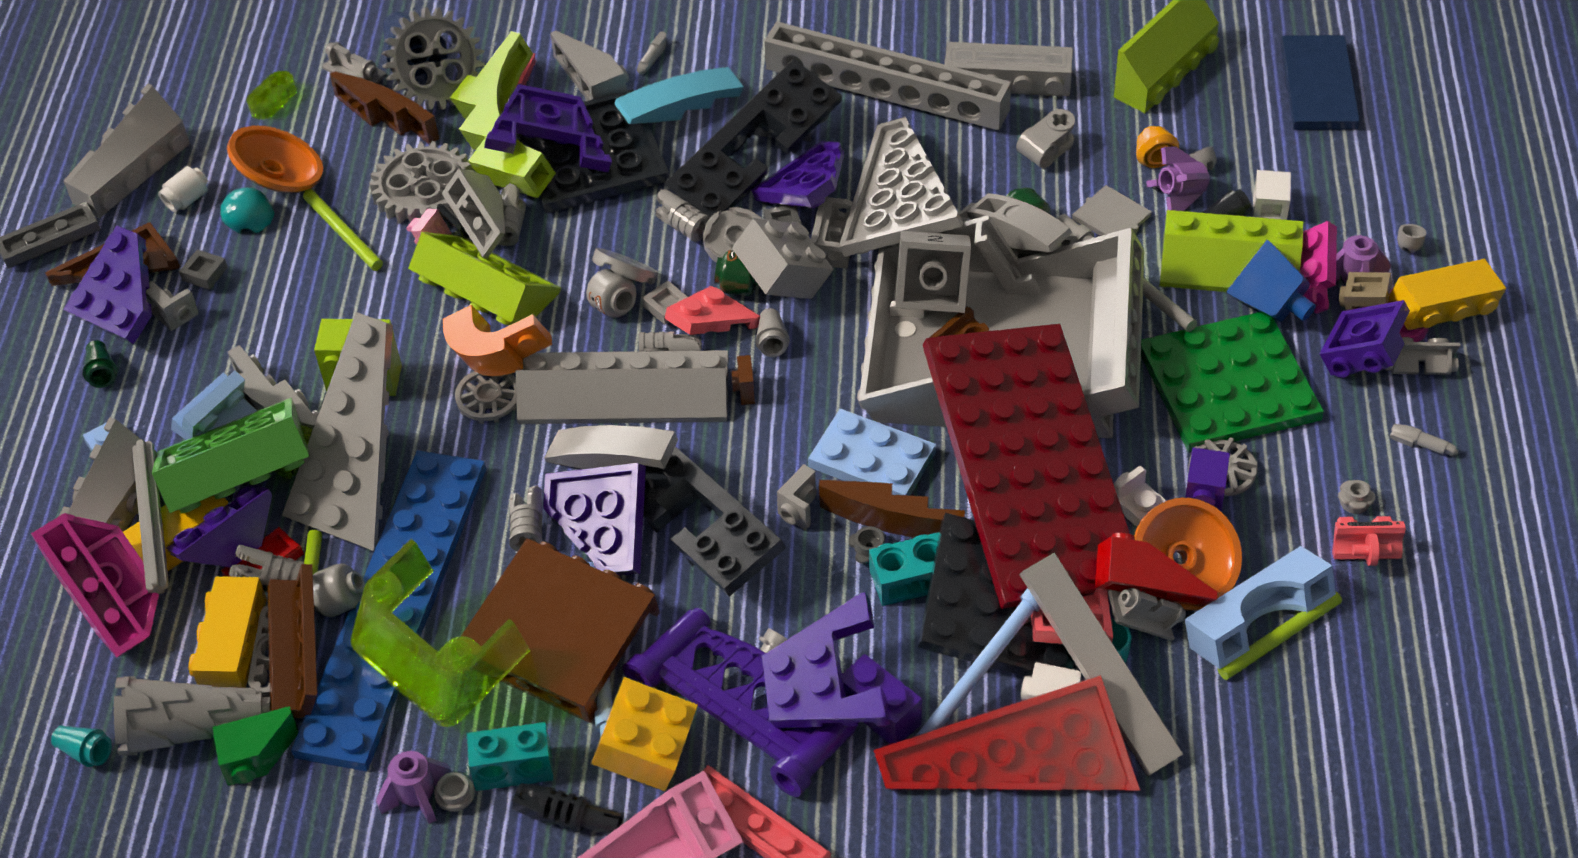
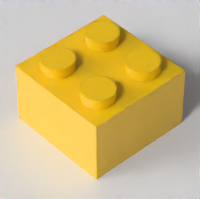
M624 677L591 764L666 791L676 770L698 704Z

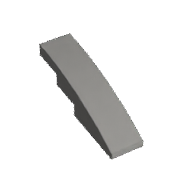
M598 425L558 430L544 459L548 463L580 469L632 463L665 469L678 442L675 431L638 426Z

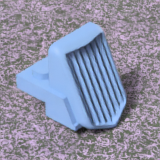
M235 370L229 376L223 372L172 418L171 430L187 440L256 412L257 410L243 398L245 379Z

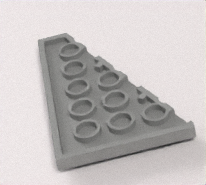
M906 117L878 124L839 244V249L844 257L864 254L870 250L885 246H895L900 243L901 231L940 233L963 226L960 215Z

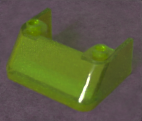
M410 539L367 581L350 642L354 651L363 661L439 726L450 727L462 721L520 662L530 649L515 623L510 619L482 646L469 637L460 636L449 640L437 651L396 617L392 612L434 571L417 543Z

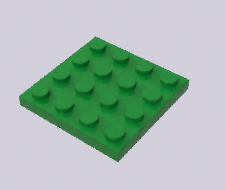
M1262 311L1197 326L1190 332L1184 329L1141 339V357L1188 453L1192 452L1193 447L1204 444L1205 440L1208 439L1214 442L1234 438L1233 442L1321 421L1324 411L1273 317Z

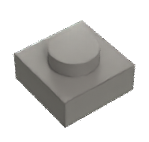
M666 281L642 297L643 307L666 325L669 323L665 319L666 308L687 298V296L672 283Z

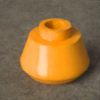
M1147 127L1137 138L1136 158L1141 165L1149 168L1165 166L1167 164L1163 165L1161 148H1179V141L1163 127Z

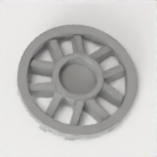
M475 371L471 372L459 382L455 391L456 404L463 416L478 420L479 424H484V421L494 420L496 423L499 422V418L517 409L516 378L512 374L492 376L489 381H486L482 377L486 375H481ZM501 377L505 378L504 381L498 384ZM476 380L479 384L475 387L470 382ZM511 385H513L514 390H510V389H508V388H509ZM464 388L469 391V393L462 395ZM492 408L493 413L485 414L486 409Z
M1234 438L1214 442L1208 439L1205 440L1204 444L1198 447L1195 446V448L1229 452L1230 449L1237 451L1229 457L1226 482L1229 481L1231 488L1225 489L1224 496H1234L1249 489L1256 479L1257 461L1247 449V445L1245 443L1240 445L1233 442ZM1191 456L1189 458L1188 471L1190 467ZM1236 479L1245 480V482L1238 486Z

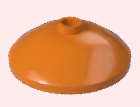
M258 125L246 126L236 130L231 135L227 145L228 156L235 168L251 182L269 190L283 193L305 191L316 186L323 173V164L316 151L302 139L281 129Z
M1175 498L1151 509L1139 523L1134 534L1135 540L1149 542L1172 560H1174V552H1178L1182 556V563L1179 565L1218 592L1217 598L1232 590L1235 586L1242 565L1241 544L1232 523L1216 507L1194 498ZM1181 604L1185 611L1200 610L1203 608L1198 606Z

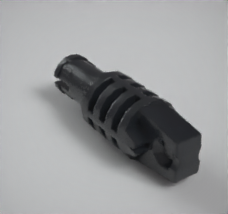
M521 783L512 799L514 811L543 823L549 822V824L554 826L560 825L561 828H570V830L575 832L583 831L585 828L609 835L620 827L624 821L623 812L592 805L591 800H588L587 797H577L576 794H567L566 791L562 790L556 791L552 787Z

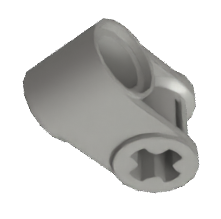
M1064 109L1051 111L1041 121L1022 133L1017 142L1016 150L1042 169L1047 168L1056 158L1073 146L1074 137L1071 130L1075 125L1074 115Z

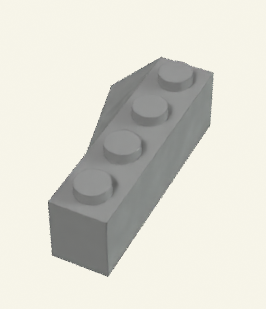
M149 83L141 90L144 96L136 105L130 103L122 112L125 118L115 129L109 128L103 134L101 146L95 152L90 150L64 180L72 204L79 205L87 202L92 213L98 219L190 144L181 118Z
M109 417L104 427L105 431L109 433L103 445L95 444L89 456L94 462L86 478L78 477L73 487V503L71 507L64 506L59 516L67 513L76 517L96 520L119 526L123 532L134 516L139 513L132 447L136 445L138 440L142 439L118 420Z

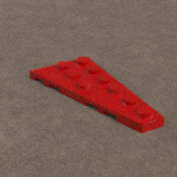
M1101 675L873 750L886 789L1140 790Z

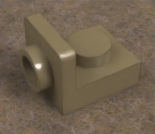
M1349 272L1346 286H1341L1340 306L1345 307L1346 310H1352L1358 307L1388 303L1392 286L1391 272Z

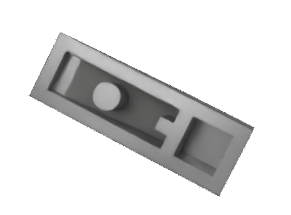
M558 31L550 33L554 57L587 101L627 91L626 83L629 82L627 71L623 65H618L611 55Z
M458 168L442 194L482 257L488 258L505 235L502 196L489 176Z

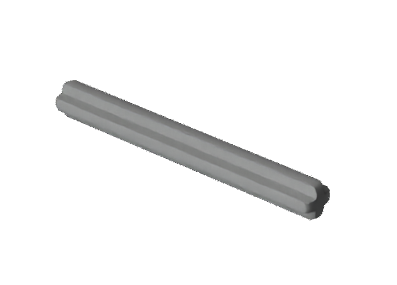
M142 439L138 440L136 445L132 447L145 582L149 593L156 592L157 594H162L169 587L159 488L152 475L156 459L155 449L151 441L145 442Z

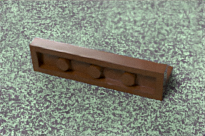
M301 564L296 580L270 579L267 587L270 711L290 706L294 718H305L306 715H311L317 697L312 564Z

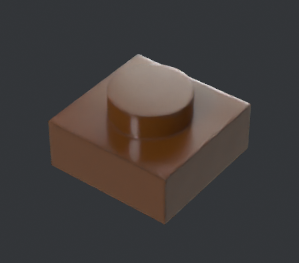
M751 355L737 356L738 370L731 371L733 392L740 391L741 405L755 404Z

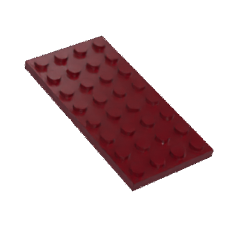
M1061 324L926 338L922 345L1001 609L1019 606L1022 602L1020 597L1027 589L1019 574L1053 553L1056 554L1082 597L1093 594L1097 590L1095 589L1098 544L1111 537L1114 533L1130 534Z

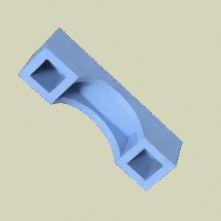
M1302 546L1296 548L1217 598V600L1187 617L1185 624L1189 648L1217 668H1223L1249 651L1246 630L1258 617L1277 610H1297L1308 613L1334 596L1336 592L1333 566Z

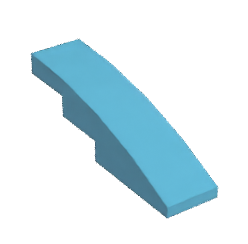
M729 67L708 69L675 76L647 85L617 98L614 104L629 124L681 120L685 110L711 108L715 98L740 97L744 86Z

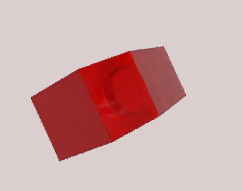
M1114 533L1111 537L1098 544L1095 589L1105 591L1111 589L1121 593L1123 590L1135 588L1140 592L1155 596L1157 600L1164 599L1170 602L1203 607L1217 600L1218 592L1149 542L1135 540V536L1132 534Z

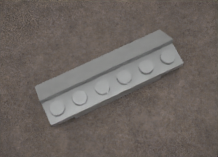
M728 350L534 353L523 359L522 370H516L518 424L727 422Z

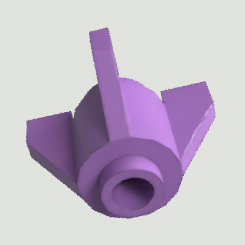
M1161 148L1163 165H1169L1160 171L1158 179L1147 181V188L1160 187L1163 193L1172 196L1166 197L1167 210L1184 211L1206 191L1210 180L1209 172L1203 163L1179 148Z
M1361 235L1352 236L1343 243V248L1336 254V281H1339L1341 275L1343 281L1347 283L1349 272H1389L1390 261L1373 239Z
M405 751L394 756L388 766V776L376 798L381 814L398 806L399 800L408 806H420L429 824L436 821L428 799L432 795L434 785H437L439 779L445 774L451 773L450 767L447 763L425 757L415 751Z

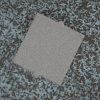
M1105 185L1093 197L1086 198V203L1072 214V219L1079 224L1085 225L1100 236L1132 228L1134 233H1137L1138 228L1151 217L1152 211Z

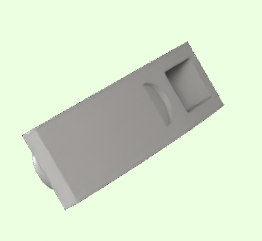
M988 193L980 201L970 203L958 213L963 222L990 215L1010 248L1050 253L1057 250L1061 246V242L1072 234L1070 227L1045 211L1023 201Z
M240 345L227 351L233 369L245 379L243 398L259 411L292 397L308 444L319 413L317 410L311 412L308 409V402L301 390L296 389L294 391L286 380L276 384L271 375L264 376L262 373L263 369L254 354L248 356Z

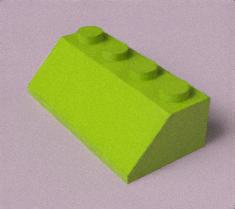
M1172 0L1118 50L1114 89L1115 99L1146 113L1152 106L1158 105L1172 87H1177L1190 70H1195L1208 53L1211 54L1215 51L1219 43V37L1217 36L1219 22L1205 0Z
M1167 210L1163 236L1160 286L1226 292L1266 240L1275 245L1300 271L1303 221Z
M421 232L408 267L409 270L420 275L418 278L420 281L432 286L440 285L444 287L445 294L456 299L465 298L471 301L470 305L476 310L484 313H489L490 311L497 315V321L508 326L530 315L537 317L560 293L562 288L494 253H491L488 258L482 257L473 242L458 235Z

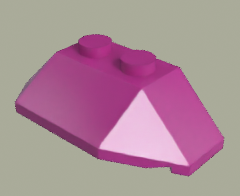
M63 513L31 533L58 580L94 632L116 658L150 637L159 594L147 591L144 562L119 526Z

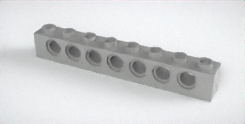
M777 21L764 40L766 69L780 72L795 59L829 86L995 130H1000L1010 111L1011 81Z

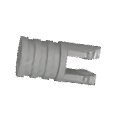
M514 184L506 185L501 193L505 235L498 244L503 246H512L518 242L525 216L526 203L523 199H519L520 191Z
M660 189L657 200L662 206L656 209V217L693 242L702 240L706 222L710 217L671 191Z
M674 331L658 333L639 332V351H700L702 349V339H699V336L697 337L696 334H675Z
M538 485L527 489V504H524L520 494L514 493L510 495L509 544L517 552L526 538L537 543L543 541L542 490Z
M238 545L235 553L236 556L241 560L261 565L262 569L235 564L231 566L229 575L231 577H259L262 585H268L270 579L296 580L300 566L304 562L294 561L291 558L287 559L280 555H273L270 552Z

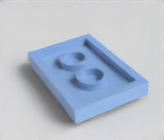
M839 409L810 454L808 467L843 481L893 483V495L910 496L936 454V444Z

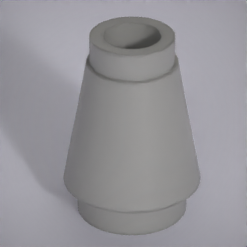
M769 308L763 310L760 314L756 346L764 355L777 357L786 351L790 343V337L780 317V313L776 309Z

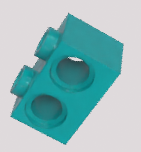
M939 532L929 535L922 534L913 539L893 544L885 543L877 548L869 549V571L882 606L928 595Z
M546 722L467 733L468 763L475 791L517 786L521 783L531 784L554 780L552 749Z

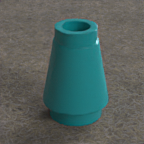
M61 725L54 730L51 737L53 747L58 748L86 767L103 764L108 759L112 749L111 739L101 729Z

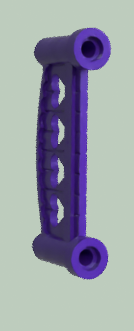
M700 608L688 610L642 654H634L623 664L622 669L626 678L655 688L661 681L774 758L777 762L770 769L771 777L782 791L792 797H799L811 785L810 778L857 729L856 726L844 727L842 723H822V727H799L782 731V728H775L769 720L768 707L752 711L755 690L759 687H765L762 656L766 653L738 638L708 628L711 620ZM701 647L710 648L713 655H719L724 658L721 664L693 670L696 651ZM729 667H737L741 670L742 675H749L754 679L750 684L722 690L725 671Z

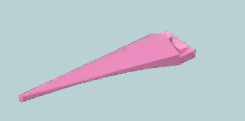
M702 771L669 789L578 858H716L743 843V840L705 771Z

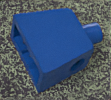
M1268 240L1265 241L1226 291L1236 300L1259 312L1262 311L1279 322H1282L1290 312L1300 320L1305 321L1316 308V304L1304 296L1311 283Z

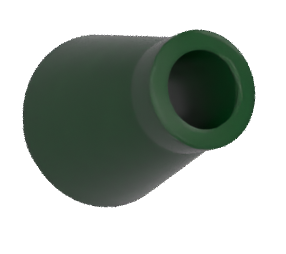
M98 340L91 341L85 348L86 356L82 375L91 386L104 388L114 382L118 374V368L107 351L105 343Z

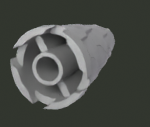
M135 676L118 677L115 688L125 689H121L122 696H114L116 745L121 744L117 753L118 755H137V752L211 739L214 736L212 728L214 726L270 712V697H263L262 691H256L254 688L212 687V685L135 679Z

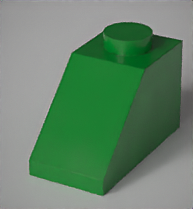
M290 706L212 727L218 764L227 785L245 784L255 778L266 776L299 733Z

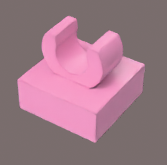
M427 209L421 218H414L406 228L415 237V244L418 243L421 232L452 234L438 209Z

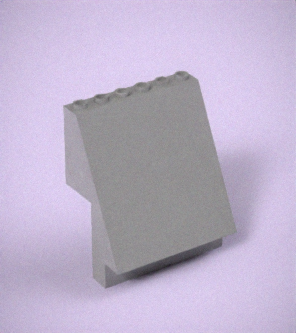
M990 215L965 221L960 228L940 232L942 234L969 235L971 253L965 307H971L974 311V318L980 324L985 323L989 327V331L1061 324L1098 438H1113L1114 413L1139 408L1144 248L1133 229L1120 230L1062 246L1050 253L1040 252L1017 259ZM900 243L891 247H881L878 251V259L875 262L874 286L871 288L872 304L871 311L868 312L869 327L867 337L864 340L865 357L864 363L861 365V387L857 393L859 405L876 422L946 427L922 345L926 338L934 334L958 312L925 310L924 318L890 316V304L892 301H895ZM902 321H909L915 325L916 331L910 337H901L895 332L896 325Z

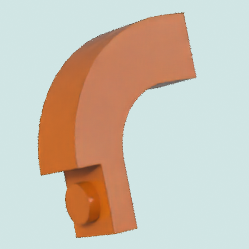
M472 305L443 318V332L448 345L473 371L481 375L502 376L514 373L516 370H522L524 358L552 345V335L534 315H530L496 332H491L490 324Z

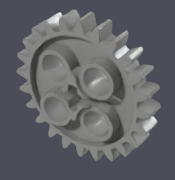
M428 7L422 9L421 17L416 11L410 12L411 22L405 17L400 18L399 22L402 29L395 26L391 27L390 30L396 37L385 39V42L391 46V50L383 51L382 55L390 57V62L382 66L386 69H392L393 72L386 79H396L398 83L393 90L396 92L404 89L405 93L403 96L409 99L412 96L415 97L414 102L418 105L425 101L427 110L433 109L435 102L439 110L445 109L446 100L451 106H455L450 99L452 94L467 75L477 77L479 73L475 71L476 68L485 66V63L477 60V56L483 54L484 50L475 49L474 46L481 39L480 37L471 38L469 36L474 29L473 26L465 29L462 27L464 17L453 21V11H448L444 17H442L440 7L434 9L432 16ZM442 33H447L452 38L450 49H445L441 46L440 36ZM412 37L418 38L422 43V50L419 54L412 52L409 47V41ZM456 52L460 54V58L442 60L435 64L434 62L416 65L407 64L408 59L424 58L432 54L434 56ZM448 64H452L457 68L458 76L454 81L448 79L445 74V68ZM418 68L423 69L427 73L428 80L425 85H420L415 80V72Z
M420 141L418 147L414 149L409 144H406V151L404 152L394 149L395 157L385 155V164H376L377 172L371 173L372 182L369 185L374 205L377 204L380 213L386 212L387 219L396 216L399 224L406 218L411 223L414 218H421L427 209H437L439 204L448 203L442 192L458 168L472 172L474 170L468 162L467 155H460L459 148L456 147L449 151L447 143L437 148L435 141H432L429 147H424L423 142Z

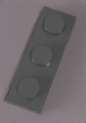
M84 202L1 236L0 255L7 268H11L101 229L87 202Z

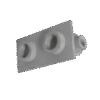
M331 42L325 48L329 60L321 67L330 73L337 71L374 83H378L387 76L386 72L376 67L375 62L366 60L355 53L351 54L349 50L338 42Z
M1402 337L1405 344L1394 366L1385 369V371H1391L1392 374H1418V362H1424V375H1450L1451 372L1458 371V358L1452 357L1459 349L1460 343H1449V340L1446 338H1433L1427 342H1414L1412 338Z
M1135 588L1123 590L1121 593L1111 589L1108 591L1112 614L1116 624L1170 641L1174 640L1172 627L1177 623H1181L1186 616V611L1180 603L1164 599L1157 602L1155 596L1140 592Z

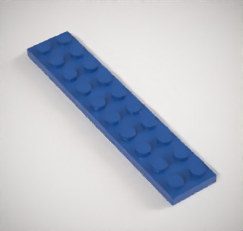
M416 451L363 577L365 583L363 598L357 603L356 609L350 610L317 687V697L312 713L305 716L291 749L295 759L368 772L486 472L484 461Z

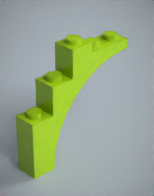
M511 31L478 76L467 75L450 99L463 118L466 119L459 130L472 149L476 150L468 160L475 172L489 176L496 186L504 188L506 185L514 184L520 193L538 198L556 174L541 152L523 145L517 139L513 154L484 148L487 134L493 129L496 119L504 111L505 105L514 92L523 70L534 55L522 35Z

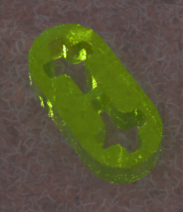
M288 71L274 72L248 95L246 102L253 118L260 120L272 117L296 94L297 87L293 75Z

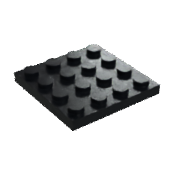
M634 89L583 102L593 121L592 129L595 135L600 136L604 143L602 147L604 153L609 154L612 163L609 172L580 167L579 145L570 143L560 144L554 140L540 137L529 138L523 134L516 133L518 141L529 148L541 152L556 173L539 196L545 214L665 183L669 179V171L649 124H629L614 104L617 98L633 92Z
M945 512L940 526L918 648L974 663L1017 607L1004 609L1000 607L975 520ZM1031 616L990 666L1032 677L1035 662L1072 669L1073 659L1064 644L1033 642Z

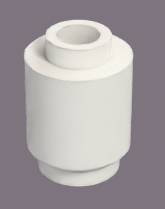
M186 166L162 185L163 189L158 192V195L172 212H177L180 208L184 210L208 191L206 186L208 180L200 169H192Z

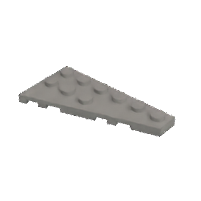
M356 312L308 442L309 457L304 458L305 463L299 467L282 516L375 551L379 542V519H382L383 506L380 505V490L385 476L387 425L384 424L385 405L389 403L386 381L387 370L391 367L393 325Z

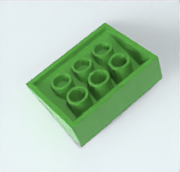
M292 397L157 451L152 475L169 512L171 513L176 510H180V513L190 512L201 506L200 501L213 495L215 499L224 498L236 491L235 486L248 481L250 485H255L270 478V472L282 467L284 471H289L305 463L304 458L309 457V448Z

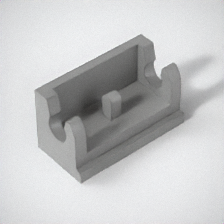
M827 196L825 197L826 201L818 206L811 240L824 251L826 260L832 267L848 269L850 256L844 257L839 249V244L849 212L843 213L838 209L845 208L849 210L853 202L847 199L829 198Z

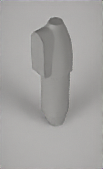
M659 32L637 67L639 74L644 75L649 71L657 58L663 53L667 43L665 32Z
M1394 424L1392 426L1390 438L1410 447L1419 445L1442 455L1454 456L1458 454V449H1456L1455 445L1425 433L1421 429L1401 424Z

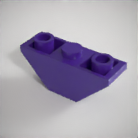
M257 484L241 488L234 494L235 499L224 507L219 506L209 511L204 516L205 521L195 528H188L177 534L173 539L174 543L168 546L166 550L170 555L182 561L231 567L242 560L235 554L238 545L255 549L262 546L272 499L269 489Z

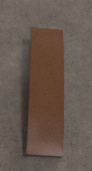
M337 71L330 73L335 97L370 126L373 127L383 121L400 136L412 130L429 145L432 141L440 139L435 116L411 99L387 87L360 77Z
M819 480L820 508L852 522L876 527L884 532L914 538L922 534L929 535L940 532L941 521L945 512L965 518V510L928 508V496L893 495V483Z

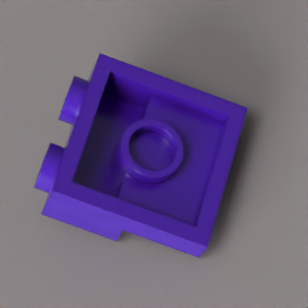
M1405 300L1341 312L1319 353L1331 376L1335 375L1344 378L1349 374L1363 370L1376 373L1381 369L1394 366L1405 344L1399 333L1410 312Z

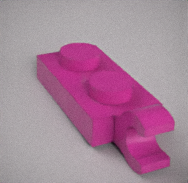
M1329 221L1303 231L1300 272L1311 283L1304 296L1316 304L1314 310L1316 314L1328 310V288L1336 285L1337 226Z

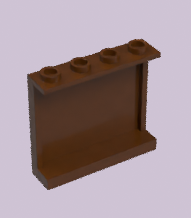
M526 538L455 644V648L463 664L591 723L595 717V712L598 710L594 701L648 614L658 617L660 610L654 592L645 585L637 583L634 586L623 581L618 574L611 570H598L590 566L586 560L579 556L573 555L569 557L560 553L550 543L544 541L537 543Z

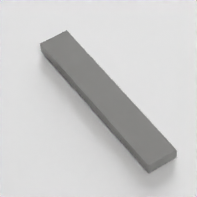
M1053 553L1019 574L1085 679L1101 675L1121 736L1145 774L1149 776L1183 755L1056 554Z

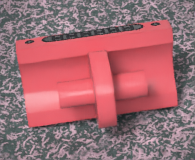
M1377 516L1372 522H1357L1353 517H1339L1337 522H1335L1332 550L1334 560L1366 559L1368 566H1377L1379 559H1402L1403 536L1406 529L1404 521H1393L1390 516Z

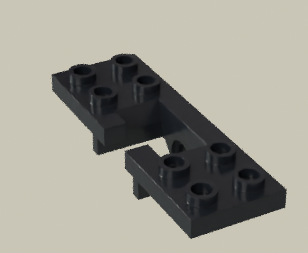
M793 59L664 183V189L679 196L710 218L720 210L721 213L729 211V208L735 207L768 174V167L757 158L744 168L730 157L740 150L748 138L751 139L756 128L759 126L775 139V145L787 155L790 152L795 154L799 150V143L842 102V95L797 60Z
M677 447L674 448L665 469L644 465L646 466L643 517L656 533L697 499L704 504L709 512L713 510L719 517L697 537L684 527L671 540L692 567L695 565L729 597L786 549L783 541Z

